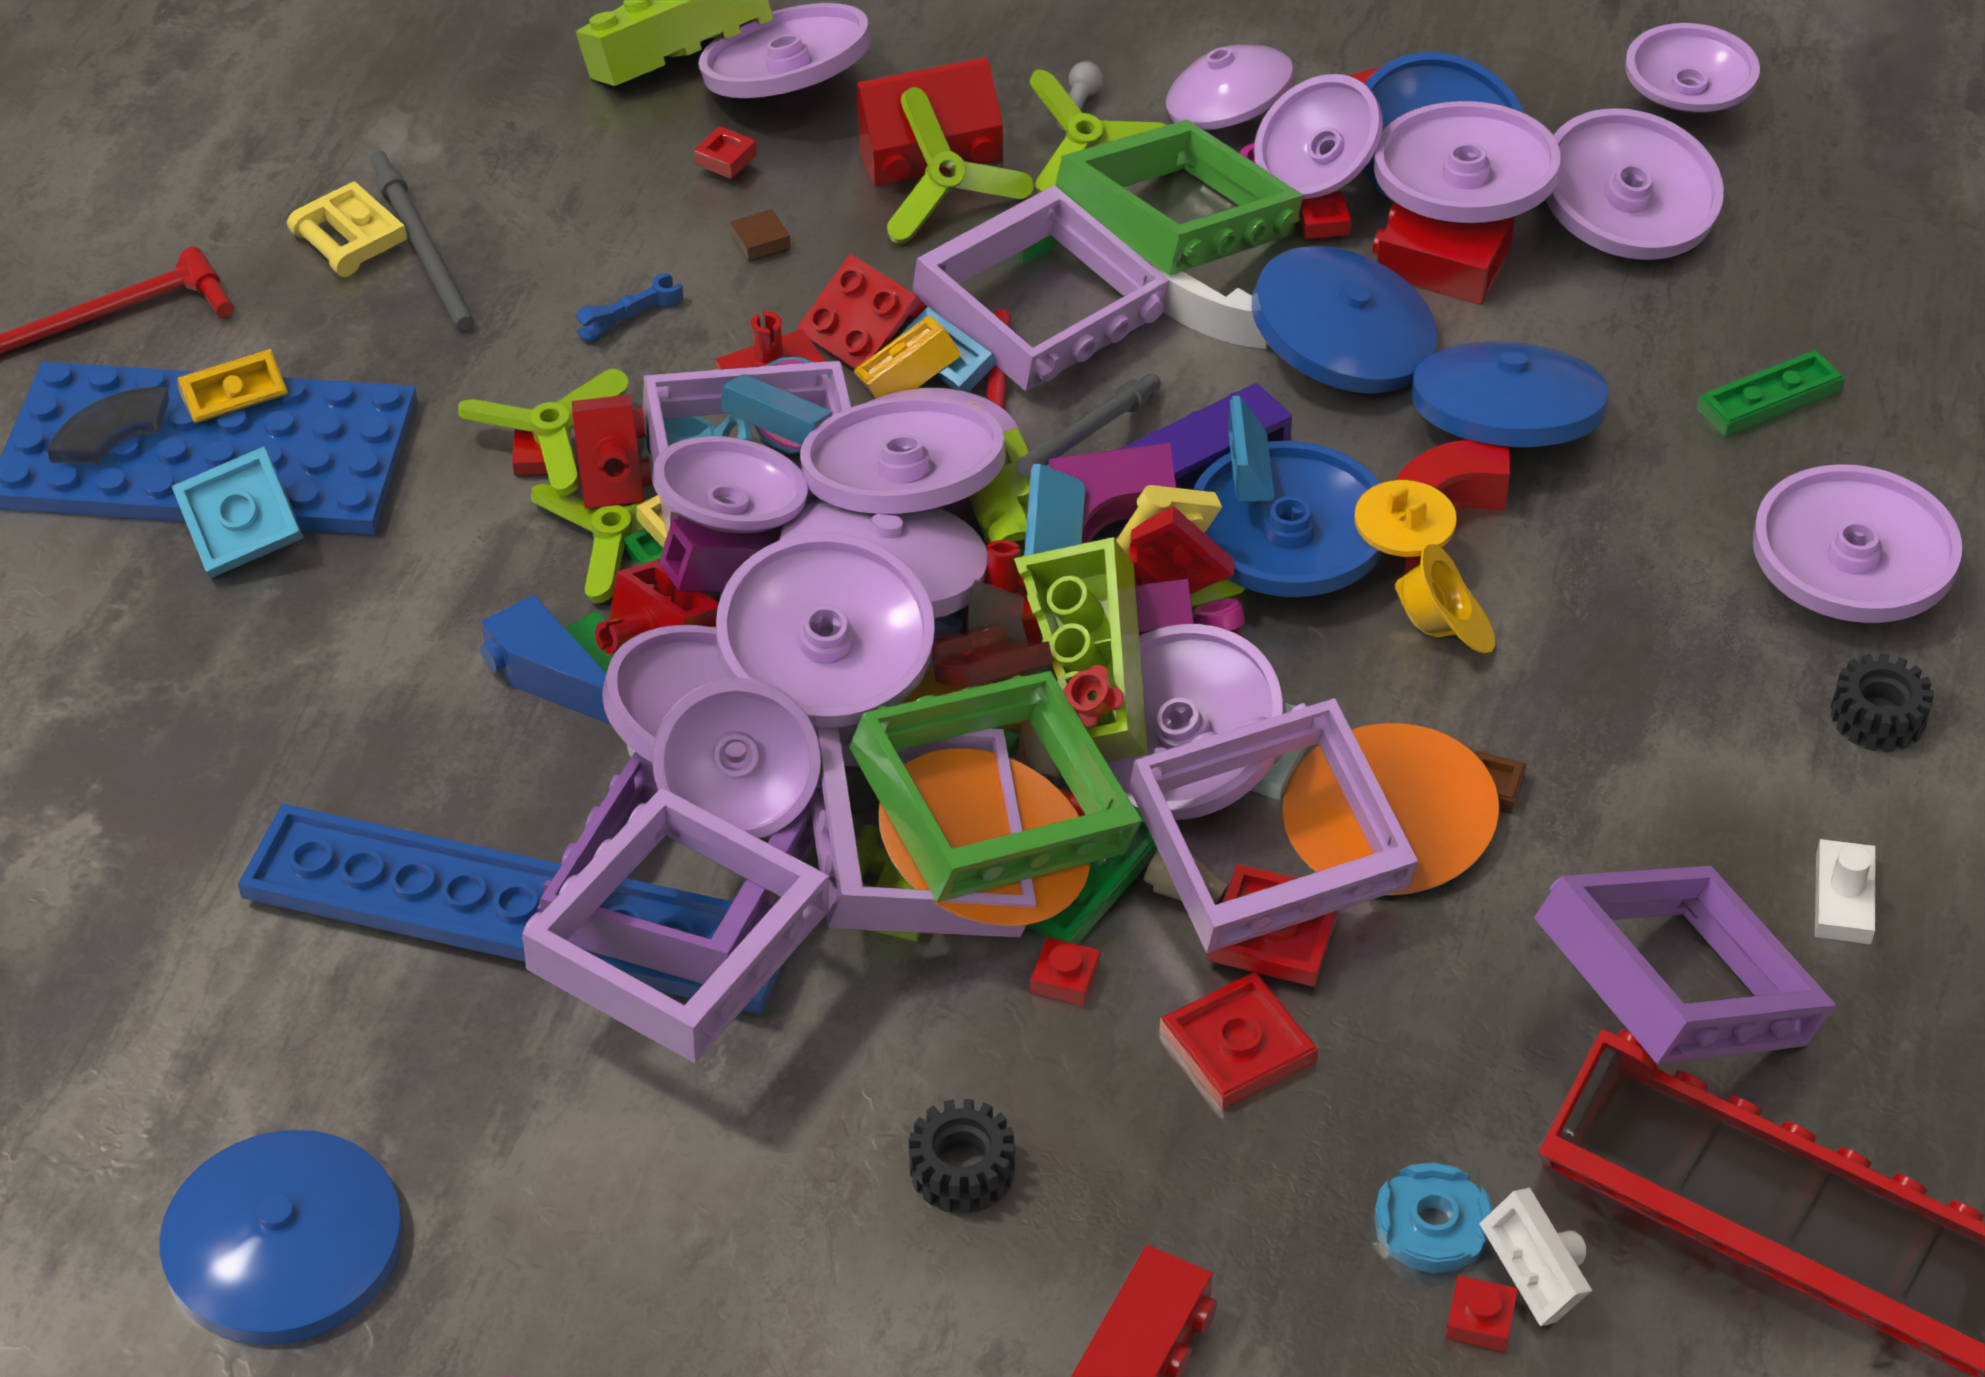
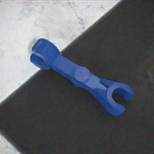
M662 273L653 278L651 288L633 296L626 295L615 304L610 306L583 307L576 313V319L585 327L577 329V334L587 342H595L610 330L616 322L624 318H634L640 311L656 304L665 307L675 306L683 299V286L677 284L672 287V276L668 273Z

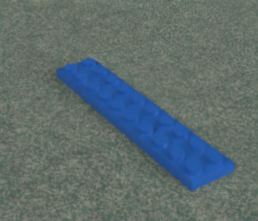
M282 803L238 883V888L243 899L525 962L522 933L530 918L538 913L537 907L540 904V898L544 894L543 884L548 880H553L561 864ZM626 878L599 907L712 939L733 901ZM585 950L659 992L691 999L703 985ZM782 965L744 1007L743 1011L763 1015Z

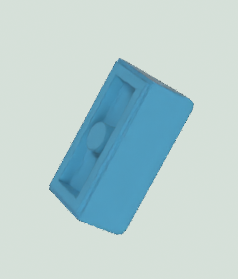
M742 374L727 382L722 389L720 411L800 445L803 444L805 438L817 425L830 418L833 414V411L746 374Z
M1232 396V399H1230L1228 436L1235 497L1238 498V502L1273 500L1274 488L1266 430L1241 396Z
M1033 464L1030 476L1024 556L1082 544L1085 485L1083 482L1045 465Z

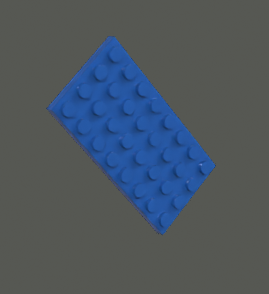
M42 361L0 457V509L186 522L172 489L173 485L265 446L271 456L301 530L375 535L418 399L415 386L282 377L288 395L194 424L178 390L177 381L178 377L194 373V371Z

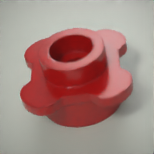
M1094 665L1089 670L1078 672L1063 689L1069 704L1076 710L1085 728L1096 726L1102 715L1109 710L1119 709L1124 702L1123 692L1119 688L1113 687L1109 681V671L1102 665ZM1093 692H1096L1097 698L1093 701H1090L1089 696Z

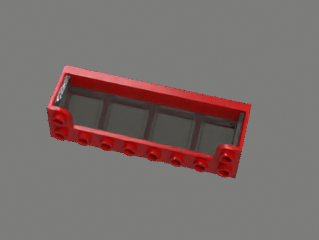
M1601 1029L1538 1151L1544 1167L1971 1377H1985V1223L1982 1222L1984 1215L1981 1212L1956 1200H1950L1948 1206L1926 1196L1928 1189L1924 1185L1905 1175L1895 1173L1892 1179L1877 1173L1869 1169L1872 1163L1855 1151L1839 1147L1835 1153L1814 1143L1816 1136L1800 1125L1784 1121L1780 1127L1760 1117L1762 1111L1747 1100L1730 1095L1728 1100L1725 1101L1706 1092L1708 1085L1692 1074L1681 1070H1676L1674 1076L1658 1068V1064L1629 1031L1620 1030L1618 1035Z

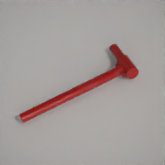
M190 247L180 254L175 270L1 333L0 354L183 286L204 294L220 318L230 316L234 311V306L220 286V278L202 250L197 247Z

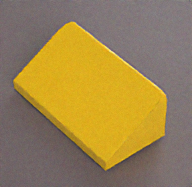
M927 316L858 366L854 373L874 399L899 391L917 389L958 359L960 351L945 328L931 316Z
M271 349L177 378L178 390L194 424L288 395Z

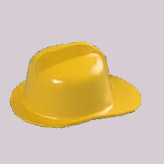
M1436 544L1426 545L1421 552V564L1395 583V589L1407 616L1415 627L1427 635L1444 637L1457 634L1472 650L1481 654L1491 653L1495 647V634L1482 607L1463 582L1453 560L1445 550Z

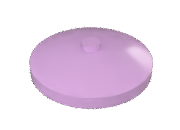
M838 3L799 5L773 11L774 20L762 25L757 24L754 19L739 25L740 34L726 40L722 38V35L718 36L703 50L699 58V67L706 87L722 96L754 98L783 94L824 81L853 65L871 46L872 33L866 14L856 7Z
M1474 101L1445 102L1415 109L1391 122L1381 133L1380 141L1375 151L1374 172L1379 186L1387 196L1412 212L1450 222H1490L1522 214L1543 202L1557 185L1560 173L1561 152L1553 134L1543 124L1527 114L1491 103Z
M1612 108L1594 110L1576 116L1562 125L1553 135L1561 152L1560 173L1555 189L1545 201L1558 221L1580 240L1599 250L1620 257L1653 260L1669 258L1689 251L1703 241L1710 233L1723 203L1724 188L1722 177L1714 159L1705 147L1681 127L1650 113Z
M935 396L894 397L851 407L817 425L805 438L800 450L802 473L807 482L808 489L814 495L840 508L876 514L917 512L962 500L992 482L1002 470L1006 458L1004 432L1002 426L992 414L964 401Z
M1836 464L1819 466L1800 471L1780 481L1767 493L1761 502L1753 531V548L1758 564L1767 578L1782 593L1812 611L1851 622H1892L1906 619L1928 610L1943 599L1951 589L1962 557V539L1958 526L1950 512L1935 496L1902 476L1860 465Z
M819 500L805 506L799 515L785 523L781 530L780 540L802 534L836 533L858 537L887 549L905 562L922 582L932 604L934 619L952 614L970 604L979 595L985 583L988 555L981 537L966 522L939 507L909 513L876 514L852 511L829 504L824 500Z
M811 533L789 537L777 541L753 554L734 572L726 584L718 604L716 617L718 653L729 678L760 680L783 690L799 703L810 718L813 726L818 728H835L859 724L861 716L865 712L878 710L879 706L891 707L899 705L917 687L926 672L932 655L935 630L934 614L928 593L917 575L905 562L873 542L836 533Z
M1181 624L1159 628L1139 636L1148 755H1152L1155 748L1163 747L1168 750L1190 743L1191 740L1203 733L1216 732L1220 734L1239 728L1243 723L1255 717L1263 716L1268 719L1287 713L1285 697L1272 665L1256 646L1236 633L1209 625ZM1148 755L1107 762L1132 805L1139 810L1129 789L1134 761ZM1276 757L1162 792L1175 820L1201 817L1225 808L1243 797L1261 781L1271 768Z
M674 625L652 629L624 643L610 661L602 692L605 713L621 739L651 763H653V747L658 729L674 704L688 692L703 684L729 678L718 653L716 628L698 625ZM732 742L725 749V752L731 757H739L746 751V747L740 742Z

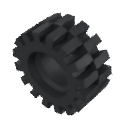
M1871 654L1863 655L1860 663L1854 658L1848 662L1847 668H1842L1839 673L1830 707L1832 708L1830 714L1832 722L1838 721L1836 729L1841 735L1850 731L1848 741L1855 745L1860 739L1866 740L1865 749L1874 751L1876 743L1883 745V752H1893L1895 743L1898 744L1901 750L1908 748L1911 740L1916 743L1921 738L1922 732L1925 731L1934 699V690H1930L1932 683L1929 678L1920 679L1922 670L1916 665L1910 670L1906 669L1907 660L1898 657L1896 664L1889 662V654H1880L1878 661H1874ZM1865 698H1883L1893 702L1898 707H1880L1872 704Z
M954 1099L944 1101V1112L942 1113L938 1111L935 1105L927 1109L926 1121L918 1117L914 1123V1133L910 1132L909 1136L910 1176H912L915 1190L917 1192L923 1190V1199L930 1205L939 1197L940 1210L950 1212L952 1203H960V1213H970V1203L977 1201L981 1211L990 1207V1194L999 1201L1005 1195V1185L1011 1187L1015 1170L1014 1133L1012 1127L1007 1128L1005 1116L1000 1112L993 1118V1106L983 1103L979 1111L974 1110V1100L964 1099V1107L955 1109ZM956 1145L976 1147L983 1151L985 1155L980 1162L966 1167L949 1165L939 1157L942 1151Z

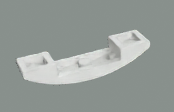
M1147 261L1169 279L1164 302L1165 309L1163 312L1195 331L1218 340L1252 348L1267 349L1269 347L1253 318L1252 295L1237 288L1225 297L1183 271L1168 275Z

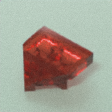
M1005 624L969 634L961 633L956 635L955 633L940 636L937 638L938 643H934L932 649L933 670L936 682L956 687L975 686L1053 662L1049 641L1009 645Z

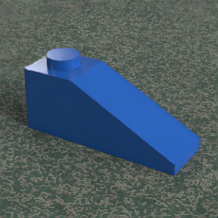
M534 594L481 621L484 644L480 645V651L486 665L492 672L500 671L515 688L611 725L605 713L602 696L606 673Z

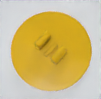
M1410 480L1388 481L1370 488L1359 498L1354 515L1356 529L1369 545L1384 553L1402 557L1421 556L1422 550L1428 544H1436L1441 548L1445 546L1455 532L1457 520L1453 504L1442 492L1427 484Z

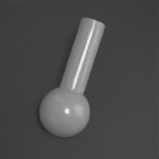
M1090 61L1077 63L1069 73V85L1071 87L1069 96L1080 110L1086 98L1096 94L1103 85L1101 69ZM1057 120L1058 127L1065 130Z

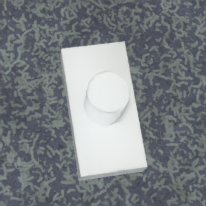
M1820 839L1816 852L1815 937L1871 945L1875 933V846Z
M1530 1188L1513 1191L1479 1223L1540 1326L1559 1321L1592 1291L1578 1268L1586 1257V1245L1583 1238L1575 1231L1557 1233Z

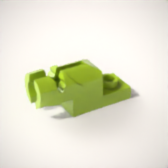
M1014 428L1003 431L1006 458L1002 470L992 482L972 494L971 506L983 532L985 542L988 544L996 540L1015 542L1019 545V558L1025 554L1030 476H1022L1016 468L1018 459L1029 453L1019 429Z

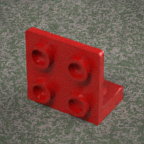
M850 253L798 324L797 331L803 329L812 342L853 369H856L886 347L901 326L907 328L928 306L918 296Z

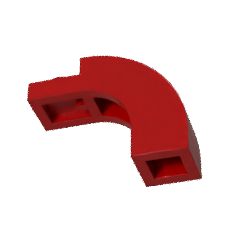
M1460 440L1439 445L1411 460L1401 470L1395 480H1410L1432 486L1451 501L1455 510L1466 508L1505 510L1510 477L1509 446L1493 445L1473 440ZM1421 556L1405 557V575L1421 564Z

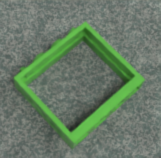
M1189 120L1062 155L1055 184L1056 187L1132 250L1168 275L1293 235L1296 222L1299 221V211L1304 197L1302 193ZM1184 169L1239 206L1179 225L1124 187ZM1179 253H1182L1180 260H1178Z
M1051 671L1025 677L1017 675L1007 681L985 686L971 685L962 691L940 696L926 695L914 702L896 706H879L878 710L862 714L849 746L937 903L1125 854L1142 822V819L1080 718L1069 704L1067 697ZM1029 720L1086 815L952 849L896 751Z

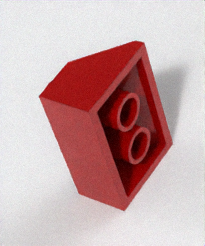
M987 57L857 82L860 155L874 186L924 177L926 160L901 105L902 94L911 87H917L927 95L951 152L959 155L963 161L982 165L1003 160V123ZM939 167L940 173L950 171L946 167Z

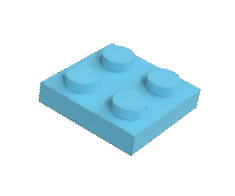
M265 446L172 486L205 571L211 578L304 538L274 463Z

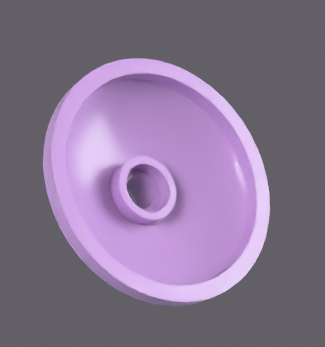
M1674 23L1652 28L1639 35L1627 50L1625 70L1631 84L1643 96L1655 104L1678 112L1703 114L1725 110L1748 98L1757 86L1760 64L1750 46L1727 31L1703 24Z
M1231 45L1217 48L1197 59L1177 77L1167 94L1166 107L1170 118L1175 123L1189 120L1203 130L1239 124L1267 111L1284 93L1290 90L1295 80V70L1291 59L1285 53L1268 46Z
M1326 74L1305 80L1284 93L1264 116L1255 139V163L1304 195L1303 199L1317 198L1332 193L1354 179L1374 155L1380 141L1383 126L1379 102L1364 83L1350 76Z
M705 436L679 441L668 446L658 455L653 468L652 480L654 488L661 499L675 513L697 525L725 533H757L777 528L799 515L805 506L808 493V485L802 471L790 459L764 445L732 437Z
M751 678L719 679L703 684L688 692L674 704L664 717L658 729L653 747V773L658 790L662 787L757 838H763L779 831L803 811L815 791L820 774L821 755L819 741L815 728L804 709L783 690L769 683ZM732 742H740L746 747L744 754L739 757L729 756L725 749Z

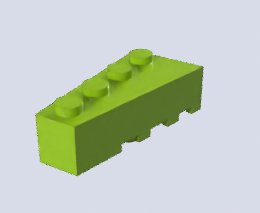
M624 0L623 6L612 12H602L590 18L589 24L575 32L590 79L616 86L666 65L664 56H688L702 50L700 45L702 40L721 35L726 40L740 34L739 25L754 19L757 24L762 25L774 20L769 0Z
M1114 537L1014 558L1018 572L1023 578L1028 592L1027 598L1032 613L1037 618L1047 657L1052 662L1058 680L1057 683L1062 691L1070 679L1078 672L1089 670L1094 665H1102L1109 671V681L1113 687L1119 688L1124 694V702L1119 709L1109 710L1099 718L1096 726L1086 728L1105 761L1111 762L1148 755L1133 562ZM1093 692L1089 696V700H1095L1097 698V693Z

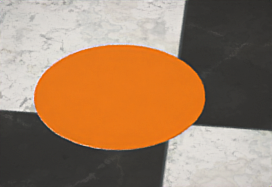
M1381 723L1351 729L1418 860L1409 887L1387 895L1409 894L1431 889L1450 881L1467 870L1486 850L1492 840L1498 822V794L1491 774L1483 762L1469 748L1456 739L1430 728L1405 723ZM1317 746L1300 762L1291 775L1286 786L1282 806L1283 822L1289 841L1301 859L1315 872L1374 854L1320 746Z
M972 748L942 749L923 754L904 765L952 849L1011 834L996 753ZM1009 758L1022 831L1079 817L1069 800L1049 780L1025 764ZM880 803L879 828L882 841L890 859L900 874L916 890H930ZM1090 863L1031 878L1036 900L1035 908L931 902L957 916L984 924L1019 926L1037 923L1062 912L1078 897L1088 878ZM1019 881L977 893L1022 895Z

